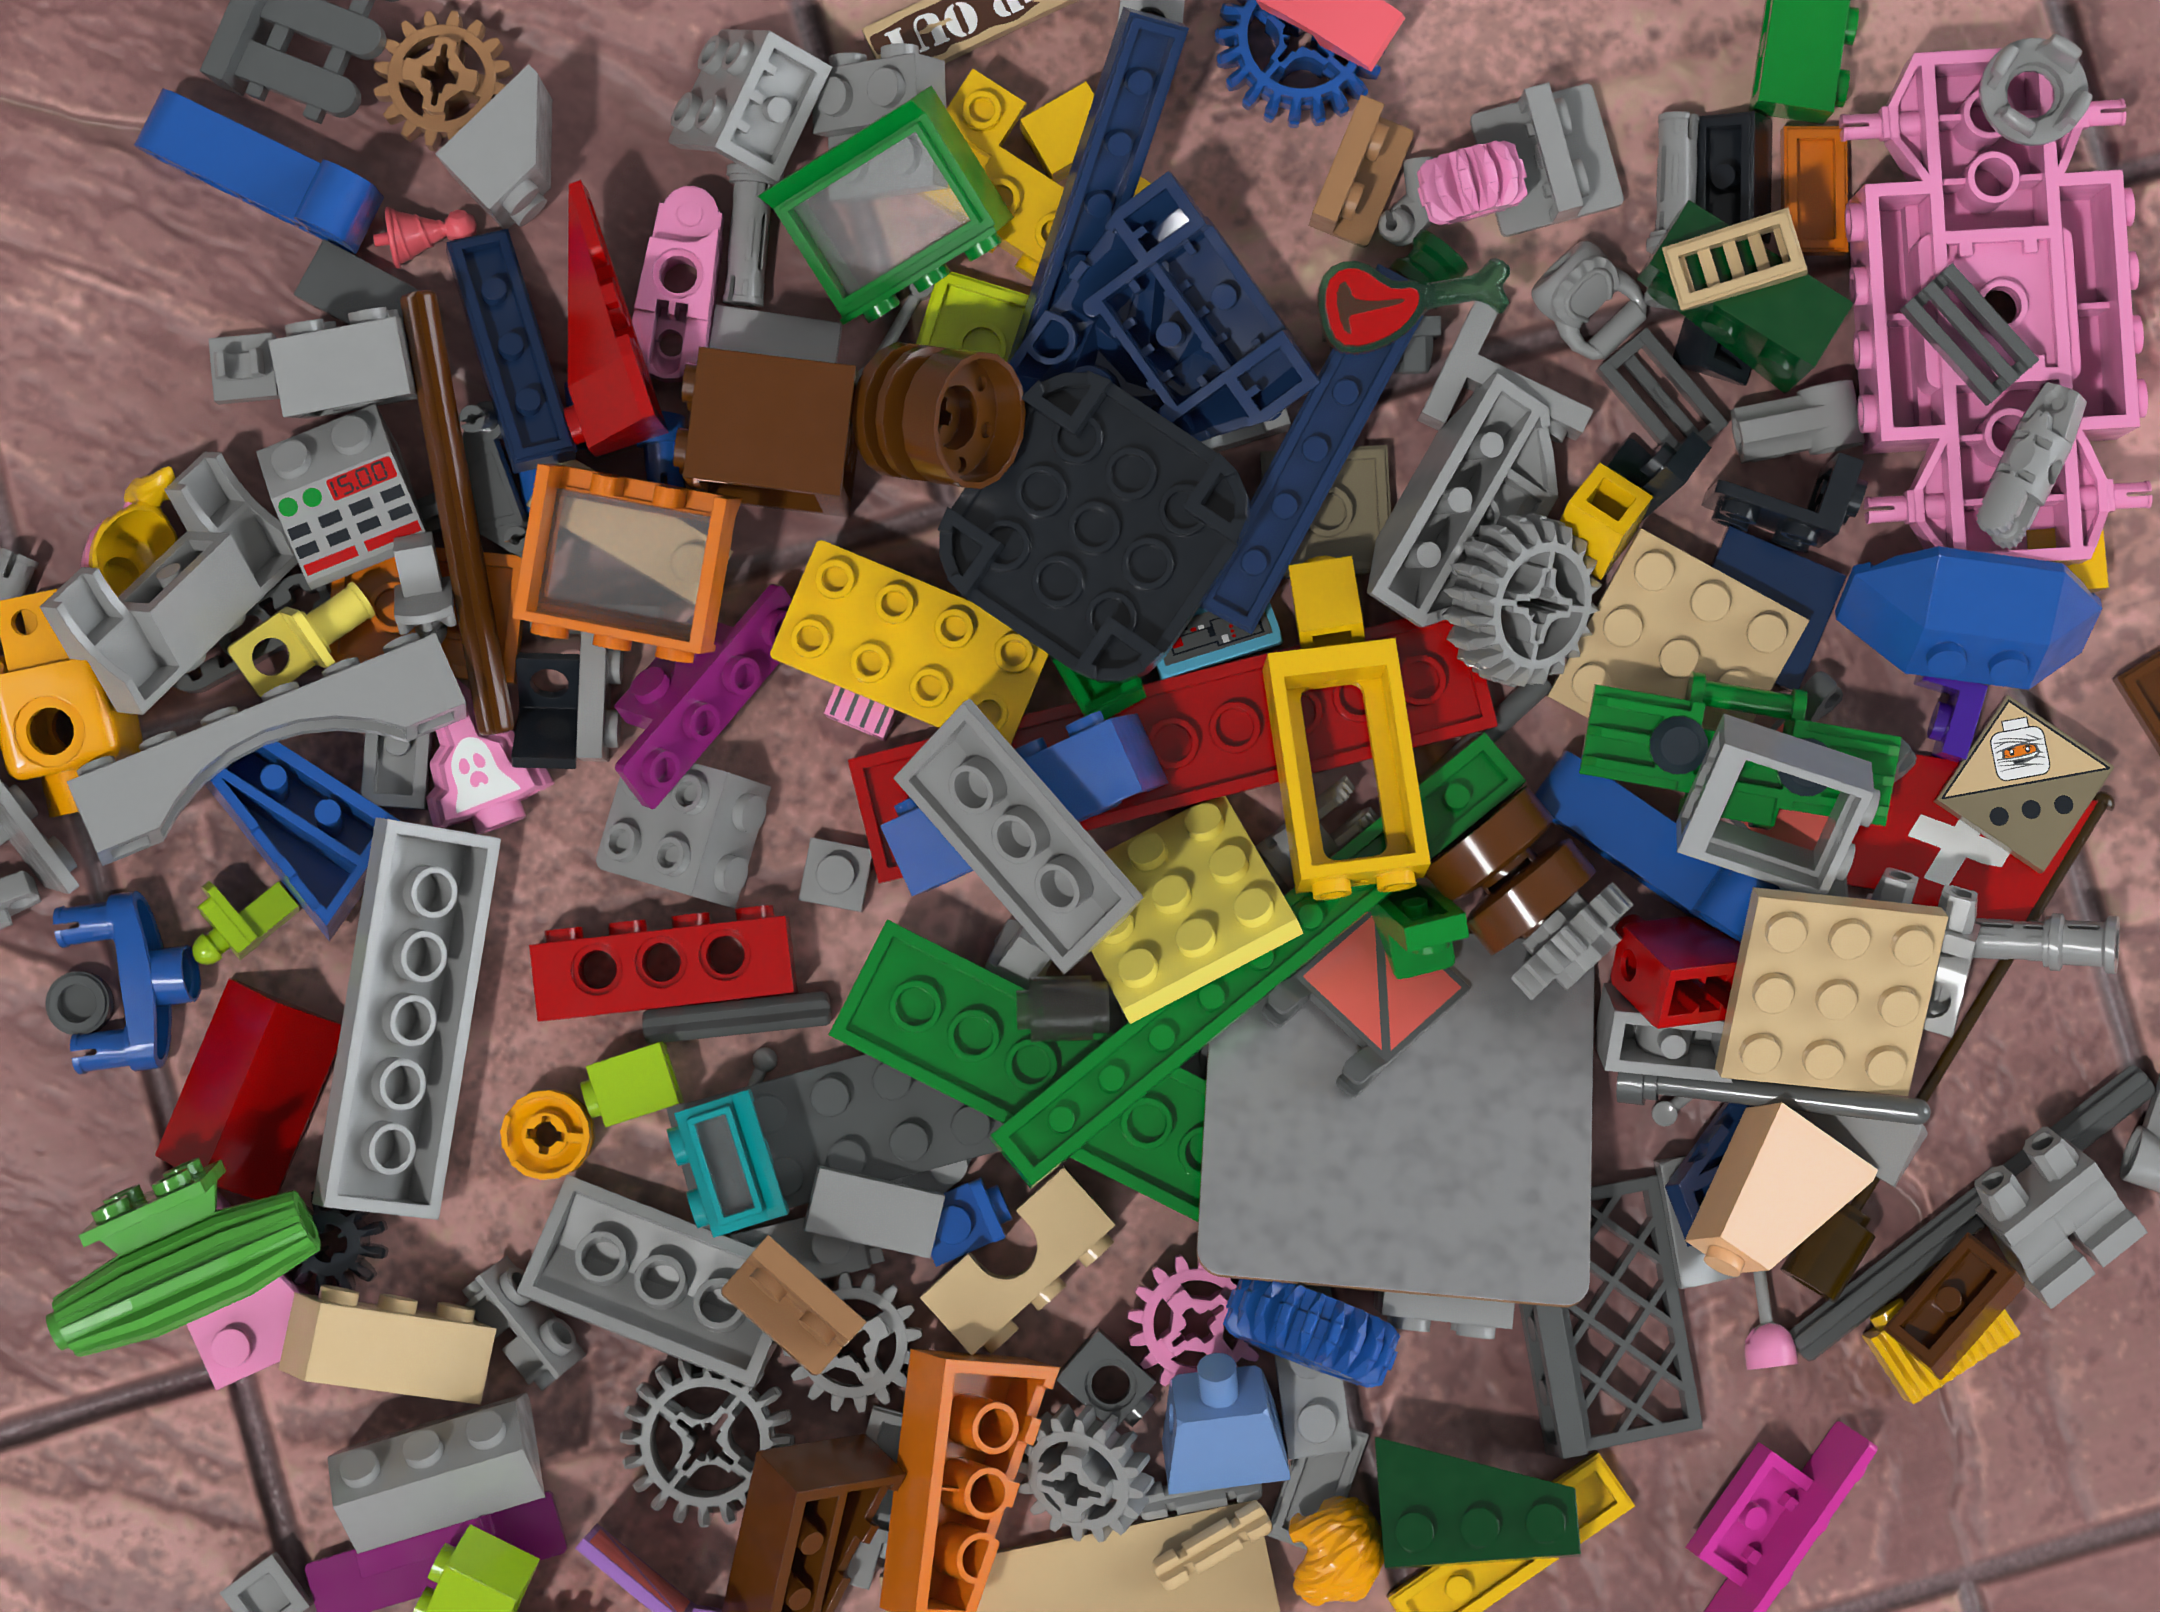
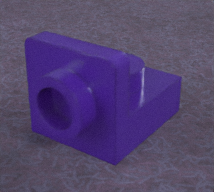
M1916 675L1914 685L1949 695L1947 704L1943 702L1936 704L1930 719L1927 738L1936 740L1931 756L1954 762L1967 760L1988 686L1981 683Z

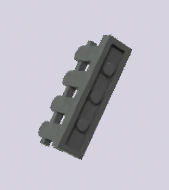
M230 0L200 68V72L222 89L240 96H244L247 93L249 96L265 102L268 92L272 91L306 105L302 115L308 120L322 124L326 113L338 118H346L358 110L361 104L360 90L353 82L343 76L351 55L364 60L378 57L385 49L386 34L374 20L368 18L375 0H352L348 10L324 0ZM385 0V1L395 2V1H399V0ZM294 33L332 47L323 68L286 54Z

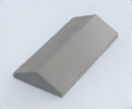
M971 699L966 700L958 707L894 777V780L1063 974L1072 969L1123 923L1144 898Z
M567 1174L518 1286L517 1294L754 1389L777 1346V1343L721 1294L722 1287L756 1248L723 1235L713 1238L712 1232L703 1227L697 1228L695 1224Z

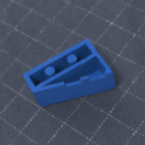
M271 743L232 762L205 785L330 942L363 895L376 817L400 820L281 743Z

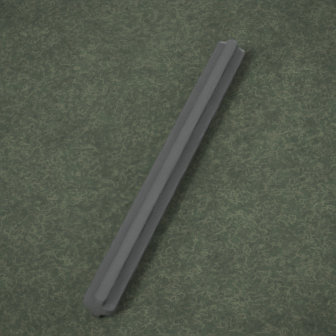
M2135 1065L2129 1066L2050 1129L2062 1139L2066 1138L2078 1149L2084 1151L2152 1098L2156 1093V1089L2144 1071ZM2022 1149L2004 1163L2003 1166L2011 1171L2014 1176H2017L2031 1165L2032 1162ZM1976 1187L1969 1190L1847 1285L1836 1303L1828 1300L1793 1327L1789 1332L1793 1337L1798 1353L1807 1361L1815 1360L1940 1263L1967 1232L1974 1236L1987 1225L1983 1223L1974 1210L1982 1203Z

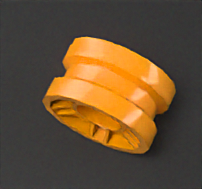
M556 1089L531 1092L516 1100V1103L505 1114L500 1130L502 1149H504L511 1165L523 1175L539 1180L564 1177L580 1168L591 1154L595 1141L594 1120L591 1118L586 1105L574 1095ZM544 1122H551L556 1130L561 1132V1139L556 1141L551 1147L543 1146L537 1139V1129Z

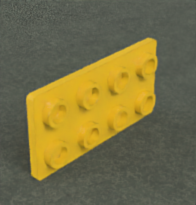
M819 540L814 546L770 651L771 657L780 663L937 728H940L963 702L971 699L1010 745L1013 742L1049 655L973 602L823 540Z

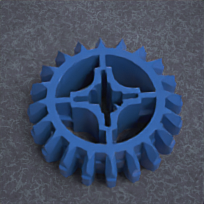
M1237 0L1242 6L1232 3L1222 4L1220 17L1233 26L1217 28L1214 41L1223 46L1233 48L1224 50L1217 55V66L1224 69L1239 68L1226 79L1225 85L1229 91L1238 90L1246 85L1250 87L1242 100V106L1246 110L1254 108L1260 99L1268 102L1263 117L1266 122L1272 123L1276 119L1278 108L1290 110L1287 120L1290 128L1299 127L1302 116L1301 110H1310L1311 120L1314 125L1322 126L1326 119L1325 104H1329L1333 112L1339 117L1347 115L1349 106L1343 93L1345 92L1356 100H1359L1361 95L1367 96L1368 89L1358 77L1376 80L1380 74L1381 67L1378 64L1375 65L1372 72L1351 61L1344 66L1335 58V53L1320 46L1313 35L1310 43V48H1314L1312 51L1302 46L1296 52L1292 51L1285 59L1290 35H1285L1284 33H1291L1293 36L1299 37L1305 31L1262 10L1256 0ZM1255 17L1266 26L1265 33L1271 37L1276 46V50L1271 55L1268 65L1262 71L1255 63L1248 45V30ZM1298 70L1309 71L1320 79L1323 76L1330 79L1327 83L1312 88H1292L1278 83L1279 81L1283 82L1288 75Z
M1240 1279L1235 1290L1232 1289L1226 1305L1228 1311L1223 1325L1234 1337L1244 1340V1342L1254 1345L1261 1350L1275 1354L1280 1358L1355 1385H1361L1366 1388L1382 1385L1387 1371L1392 1370L1398 1353L1395 1350L1400 1335L1390 1323L1362 1309L1301 1285L1276 1281Z

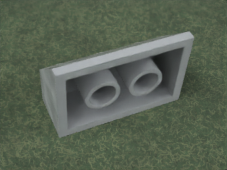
M527 1392L347 1446L327 1457L333 1508L357 1554L545 1497L531 1402Z

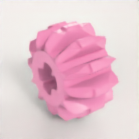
M1496 140L1486 144L1479 143L1471 147L1441 154L1437 158L1426 160L1417 171L1420 186L1417 190L1421 205L1426 209L1429 222L1438 225L1466 222L1505 211L1507 208L1518 206L1528 194L1525 182L1527 174L1523 159H1519L1516 145L1507 141L1499 142Z

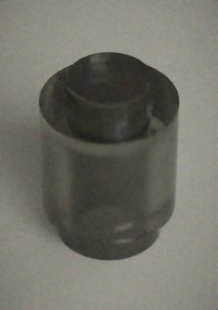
M1091 975L1028 977V990H1016L1017 1030L1029 1029L1030 1042L1093 1040V1034L1109 1033V992L1107 981L1092 982Z

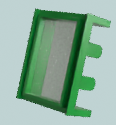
M932 85L839 145L821 154L796 172L781 179L757 196L776 212L842 316L840 319L842 325L863 314L868 323L883 316L900 304L895 293L912 283L919 293L934 285L951 273L946 262L963 252L970 262L982 256L1002 242L997 231L1014 218Z

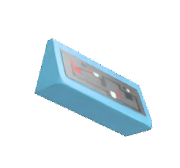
M1270 602L1252 635L1199 607L1167 656L1156 666L1160 680L1203 670L1282 645L1284 641Z

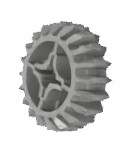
M1528 513L1527 515L1519 514V516L1513 514L1509 516L1500 515L1497 524L1480 525L1479 541L1463 542L1466 553L1464 562L1450 564L1457 573L1454 586L1443 589L1452 598V606L1441 616L1454 625L1446 640L1459 648L1457 659L1463 661L1466 666L1472 667V672L1478 673L1483 679L1510 687H1516L1517 685L1525 687L1526 684H1544L1548 675L1564 673L1565 658L1580 657L1577 644L1580 637L1593 635L1586 625L1589 615L1600 611L1592 603V594L1602 584L1590 576L1597 564V560L1584 555L1587 541L1573 535L1572 528L1565 526V523L1534 513Z
M678 1359V1367L682 1376L676 1378L671 1369L663 1364L655 1370L657 1380L663 1387L661 1391L646 1382H642L636 1389L638 1395L650 1404L649 1407L628 1405L625 1409L624 1415L632 1421L641 1423V1429H628L620 1434L621 1443L627 1445L640 1444V1452L632 1453L623 1459L624 1468L634 1469L641 1465L645 1466L648 1473L641 1476L633 1484L634 1489L639 1493L645 1491L653 1483L661 1489L650 1505L655 1511L662 1509L670 1497L677 1500L679 1503L673 1514L675 1522L683 1523L689 1513L690 1506L699 1507L697 1520L700 1527H709L711 1524L713 1507L720 1508L722 1519L727 1525L732 1524L737 1520V1510L734 1501L739 1500L745 1508L754 1462L744 1455L745 1450L734 1440L732 1429L735 1419L745 1406L750 1409L759 1429L760 1450L791 1446L795 1444L794 1435L775 1433V1426L783 1425L792 1419L791 1410L781 1409L774 1413L770 1412L767 1405L776 1401L782 1394L778 1386H773L763 1395H760L754 1388L706 1369L696 1372L695 1365ZM763 1371V1373H762V1375H761V1377H760L758 1383L762 1380V1378H763V1376H764V1371ZM697 1387H714L730 1393L716 1411L708 1414L698 1413L688 1406L684 1408L672 1399L685 1390ZM726 1413L728 1418L720 1427L721 1433L716 1440L723 1447V1450L720 1453L714 1454L711 1447L706 1454L701 1453L693 1464H688V1459L696 1450L694 1446L699 1439L698 1435L692 1430L693 1427L701 1424L703 1430H705L709 1423L715 1425L720 1417ZM660 1415L671 1423L669 1427L680 1436L683 1444L682 1454L670 1472L663 1464L656 1444V1429ZM705 1465H717L728 1473L732 1470L743 1479L737 1484L720 1490H700L686 1485L692 1474L698 1468Z

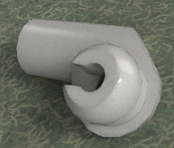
M1417 157L1403 161L1406 194L1390 210H1386L1381 215L1378 226L1381 236L1395 246L1411 244L1413 238L1421 229L1427 230L1432 222H1429L1425 207L1421 205L1417 190L1420 187L1417 171L1426 160L1433 159L1434 157Z

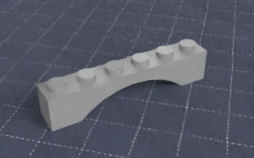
M418 633L401 636L387 643L383 647L384 654L362 663H360L357 657L341 660L327 667L322 672L324 678L302 687H299L298 682L279 685L262 695L263 703L240 712L236 706L222 708L205 716L200 721L201 728L178 737L175 731L163 732L143 741L139 745L141 751L119 761H115L113 756H105L81 766L77 770L79 777L67 781V784L101 865L105 866L163 842L181 811L207 782L232 762L265 745L301 734L331 731L370 733L409 742L465 719V698L436 633L420 639Z

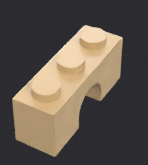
M1064 1165L1016 1208V1212L1033 1230L1037 1241L1036 1255L1026 1269L1013 1275H998L987 1270L971 1252H968L920 1296V1299L971 1355L982 1346L992 1354L1019 1329L1011 1319L1030 1302L1038 1311L1042 1309L1066 1287L1067 1284L1059 1277L1078 1259L1085 1267H1088L1114 1243L1107 1233L1116 1225L1115 1221Z

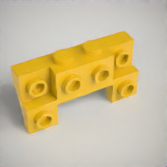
M972 68L946 109L1014 217L997 231L1002 239V242L997 246L1019 259L1014 266L1015 269L1034 282L1064 187L1002 148L1007 137L1025 111L1026 102ZM1140 176L1134 196L1151 183ZM950 186L949 188L917 192L918 195L961 223L965 224L970 221ZM997 246L988 252L993 253Z

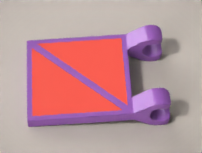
M598 1523L575 1548L651 1612H722L720 1608L693 1603Z

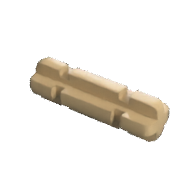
M1258 1501L1251 1502L1235 1511L1236 1517L1228 1521L1225 1517L1182 1542L1183 1548L1177 1552L1172 1548L1155 1558L1152 1562V1568L1161 1585L1166 1590H1173L1189 1581L1190 1577L1188 1575L1194 1571L1201 1574L1242 1550V1543L1248 1540L1254 1543L1268 1535L1273 1527L1263 1506Z

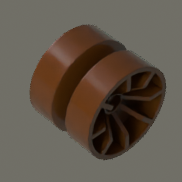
M1528 785L1511 795L1434 858L1425 874L1438 891L1452 901L1465 897L1480 886L1485 890L1487 895L1470 911L1466 919L1468 928L1490 955L1496 954L1520 936L1526 940L1597 871L1571 838L1560 840L1538 854L1532 849L1531 845L1549 828L1554 817Z

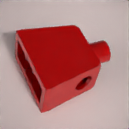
M1632 914L1624 917L1617 924L1615 931L1623 939L1616 944L1617 948L1610 975L1612 985L1651 1025L1660 1029L1725 1020L1741 945L1740 942L1704 921L1690 916L1646 921L1639 915Z

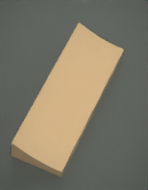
M1253 1500L1238 1504L1237 1501L1229 1502L1227 1506L1180 1515L1175 1513L1165 1518L1132 1522L1125 1533L1119 1535L1113 1530L1104 1542H1098L1092 1531H1087L1081 1541H1076L1072 1535L997 1550L976 1612H1280L1265 1536L1254 1543H1251L1250 1540L1242 1543V1550L1201 1574L1194 1571L1188 1575L1190 1577L1189 1581L1173 1590H1166L1161 1585L1152 1568V1562L1155 1558L1172 1548L1177 1552L1183 1548L1182 1542L1225 1517L1228 1521L1236 1517L1235 1511L1251 1502L1257 1501ZM880 1574L879 1578L882 1589L883 1574Z

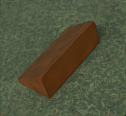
M1967 1232L1885 1325L1883 1330L1939 1380H1942L2025 1286V1282L2014 1268Z

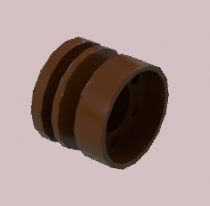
M902 342L893 343L880 349L868 362L855 388L851 415L855 444L865 463L882 476L982 489L998 481L1014 462L1022 442L1026 416L1025 402L1022 399V385L1013 367L998 354Z

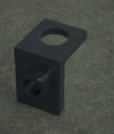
M517 653L516 672L519 712L511 754L512 767L576 768L578 759L576 758L579 654ZM540 670H556L567 678L568 685L560 691L548 692L538 688L533 683L531 677Z

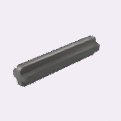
M821 991L646 1010L642 1015L643 1035L647 1043L655 1044L658 1042L666 1043L826 1026L832 1020L831 1001L828 993Z

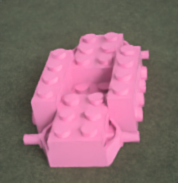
M2002 48L1914 53L1905 63L1885 107H1881L1878 113L1841 114L1839 119V128H1843L1840 131L1841 142H1846V140L1879 139L1880 142H1884L1908 181L1865 184L1848 201L1845 209V231L1847 240L1850 243L1851 258L1849 293L1850 300L1854 303L1855 319L1853 355L1859 381L1857 417L1859 430L1861 433H1864L1865 438L1863 454L1927 451L1910 489L1905 491L1903 496L1865 497L1864 510L1889 509L1868 511L1864 514L1866 524L1904 521L1905 524L1910 525L1924 549L1941 546L2064 563L2066 566L2080 564L2091 559L2108 513L2114 512L2115 509L2151 508L2152 495L2127 496L2151 492L2150 481L2113 484V479L2106 478L2089 442L2117 440L2139 428L2140 418L2146 416L2148 409L2147 386L2144 379H2137L2135 354H2140L2143 349V324L2141 317L2132 313L2131 290H2136L2139 283V262L2136 252L2128 251L2127 226L2133 225L2135 217L2134 194L2130 187L2124 188L2123 170L2065 173L2082 130L2094 126L2125 125L2126 112H2121L2126 108L2125 100L2120 98L2118 100L2091 101L2084 116L2064 137L2046 145H2021L2009 141L1997 133L1987 121L1980 104L1979 88L1981 77L1989 61ZM2023 72L2015 76L2007 90L2011 108L2027 118H2037L2046 114L2054 100V91L2050 82L2043 75L2036 72ZM1952 263L1984 298L1988 292L1995 290L2004 291L2012 297L2016 305V314L2008 325L2039 358L2036 364L2022 374L2018 380L1987 406L1984 405L1900 311L1906 303ZM1946 285L1942 291L2010 366L2014 365L2016 362ZM1928 301L1923 306L1926 312L1991 384L1999 377L1931 301ZM2050 382L2077 391L2087 401L2073 447L2044 506L2040 507L2030 529H2028L2055 528L2056 548L2028 549L2027 537L2024 536L2022 542L2017 544V547H2012L2011 550L2007 547L2002 549L1992 541V537L1986 531L1984 532L1976 522L1978 519L1976 515L1979 513L1978 509L1982 507V500L1991 484L1990 479L2018 423L2045 383Z

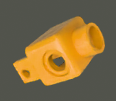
M58 589L0 601V638L4 655L0 656V747L5 768L10 776L17 780L41 777L50 818L79 812L67 781L79 777L77 770L81 766L105 756H113L115 761L139 753V745L143 742L138 714L119 713L115 710L88 661L69 659L43 614L40 606ZM20 612H22L27 635L20 633L15 625V619ZM61 711L70 717L74 726V736L69 746H66L59 739L56 732V720Z

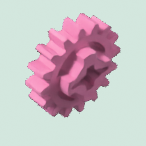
M1180 1254L1175 1256V1272L1167 1275L1157 1265L1151 1269L1157 1281L1153 1289L1142 1285H1137L1134 1291L1145 1301L1143 1309L1135 1308L1127 1312L1128 1319L1136 1323H1142V1330L1129 1336V1342L1131 1346L1147 1345L1149 1351L1144 1354L1139 1363L1143 1369L1153 1367L1159 1363L1163 1367L1160 1372L1159 1383L1166 1387L1175 1375L1197 1372V1366L1185 1365L1172 1359L1184 1350L1204 1352L1206 1355L1224 1353L1231 1356L1236 1363L1241 1357L1254 1362L1258 1360L1259 1355L1244 1340L1236 1338L1233 1346L1230 1348L1223 1339V1322L1228 1311L1226 1305L1232 1289L1235 1290L1238 1282L1234 1283L1230 1280L1231 1278L1217 1277L1208 1273L1201 1266L1199 1260L1197 1267L1189 1268L1187 1262ZM1202 1280L1220 1286L1221 1289L1216 1290L1208 1297L1188 1294L1181 1283ZM1163 1298L1171 1308L1169 1327L1156 1338L1153 1325L1154 1315L1160 1300ZM1191 1307L1199 1314L1206 1312L1208 1309L1210 1311L1215 1309L1212 1312L1213 1316L1207 1321L1211 1332L1202 1339L1194 1332L1186 1337L1180 1336V1331L1187 1324L1182 1314Z

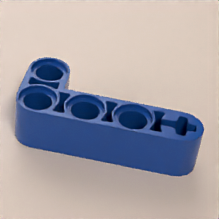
M162 88L134 144L136 148L151 157L355 255L384 199V196L371 182L356 173L328 160L322 159L321 163L164 88Z
M1564 751L1535 793L1537 798L1554 817L1552 823L1686 915L1704 921L1741 943L1752 887L1780 890V887L1678 853L1677 829L1674 821L1612 779L1579 774L1581 758L1573 753Z

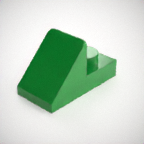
M1426 877L1416 879V886L1410 889L1393 892L1370 911L1391 969L1397 979L1411 978L1450 968L1455 963L1452 941L1469 937L1466 913L1452 900L1443 896Z

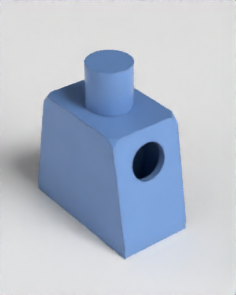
M1212 1353L1199 1361L1197 1372L1178 1374L1170 1380L1162 1435L1169 1495L1290 1480L1283 1426L1262 1368L1255 1365L1236 1367V1362L1231 1356L1224 1353Z

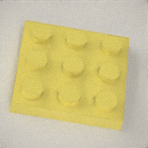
M1226 796L1198 803L1105 852L1144 897L1125 921L1091 951L1130 1024L1303 934L1295 914Z

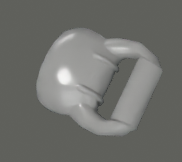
M1581 241L1562 255L1541 276L1531 292L1532 299L1537 308L1555 322L1561 338L1570 349L1590 360L1606 359L1647 319V304H1644V296L1639 285L1626 272L1615 267L1602 249L1590 241ZM1618 291L1627 296L1630 301L1586 342L1580 333L1581 325L1587 323L1589 317L1605 301L1612 299L1615 292Z

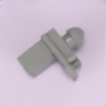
M432 532L394 538L393 552L401 583L394 587V617L398 625L399 634H408L415 627V631L419 634L420 639L436 633L441 644L446 638L447 626H455L457 622L454 613V596L450 576L442 577Z
M1008 919L994 940V948L984 968L1036 994L1052 960L1017 920Z

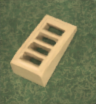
M1784 208L1662 248L1681 311L1805 276L1808 273L1789 208ZM1771 232L1774 233L1783 264L1770 267L1761 235ZM1746 239L1749 241L1758 272L1745 275L1736 242ZM1723 246L1733 280L1720 283L1710 250ZM1698 254L1708 288L1698 291L1694 289L1685 260L1686 256Z

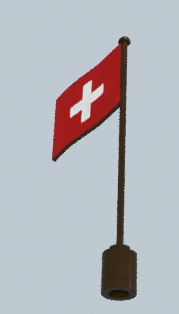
M1916 755V764L1893 784L1886 826L1870 824L1869 827L1859 826L1852 841L1855 844V855L1847 875V886L1875 890L1885 869L1891 867L1912 873L1919 878L1912 904L1938 907L1944 885H1954L1978 893L1976 918L2038 921L2106 809L2113 811L2115 802L2109 793L2104 791L2098 792L2045 871L2039 874L1933 802L1959 762ZM1999 959L1916 1095V1099L1929 1101L2015 959ZM1875 1176L1873 1182L1856 1195L1850 1205L1846 1204L1791 1251L1780 1270L1812 1292L1836 1303L1876 1238L1866 1229L1871 1219L1861 1211L1880 1179Z

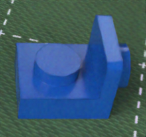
M979 1177L943 1193L945 1199L931 1253L936 1267L987 1244L1006 1238L1007 1234L1002 1224L1013 1220L998 1184L987 1189L982 1177Z

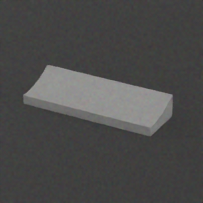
M376 817L312 1204L327 1208L439 1220L501 838Z

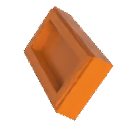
M1784 126L1780 130L1781 209L1789 208L1803 256H1845L1848 253V240L1845 231V209L1848 203L1847 140L1846 142H1841L1840 131L1843 128H1839V126Z

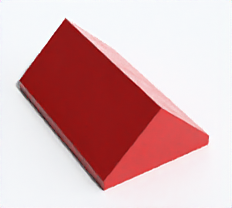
M229 978L155 1156L174 1167L194 1158H199L203 1167L221 1159L226 1172L217 1180L218 1188L257 1200L279 1194L336 1058L342 1024Z

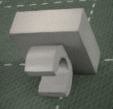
M272 332L208 338L214 402L221 405L280 399L268 340L276 339Z

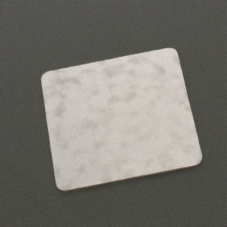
M1469 934L1468 938L1452 941L1455 963L1450 969L1470 987L1469 992L1385 1067L1356 1098H1351L1337 1086L1336 1080L1343 1073L1342 1069L1345 1062L1362 1048L1310 999L1281 1028L1273 1026L1261 1013L1263 1007L1268 1004V994L1208 1044L1197 1236V1257L1201 1266L1208 1273L1225 1278L1276 1281L1281 1283L1552 1307H1571L1581 1302L1588 1292L1590 1283L1594 966L1567 991L1554 979L1531 1000L1511 979L1532 957L1521 945L1525 941L1524 939H1516L1494 955L1489 954L1474 934Z

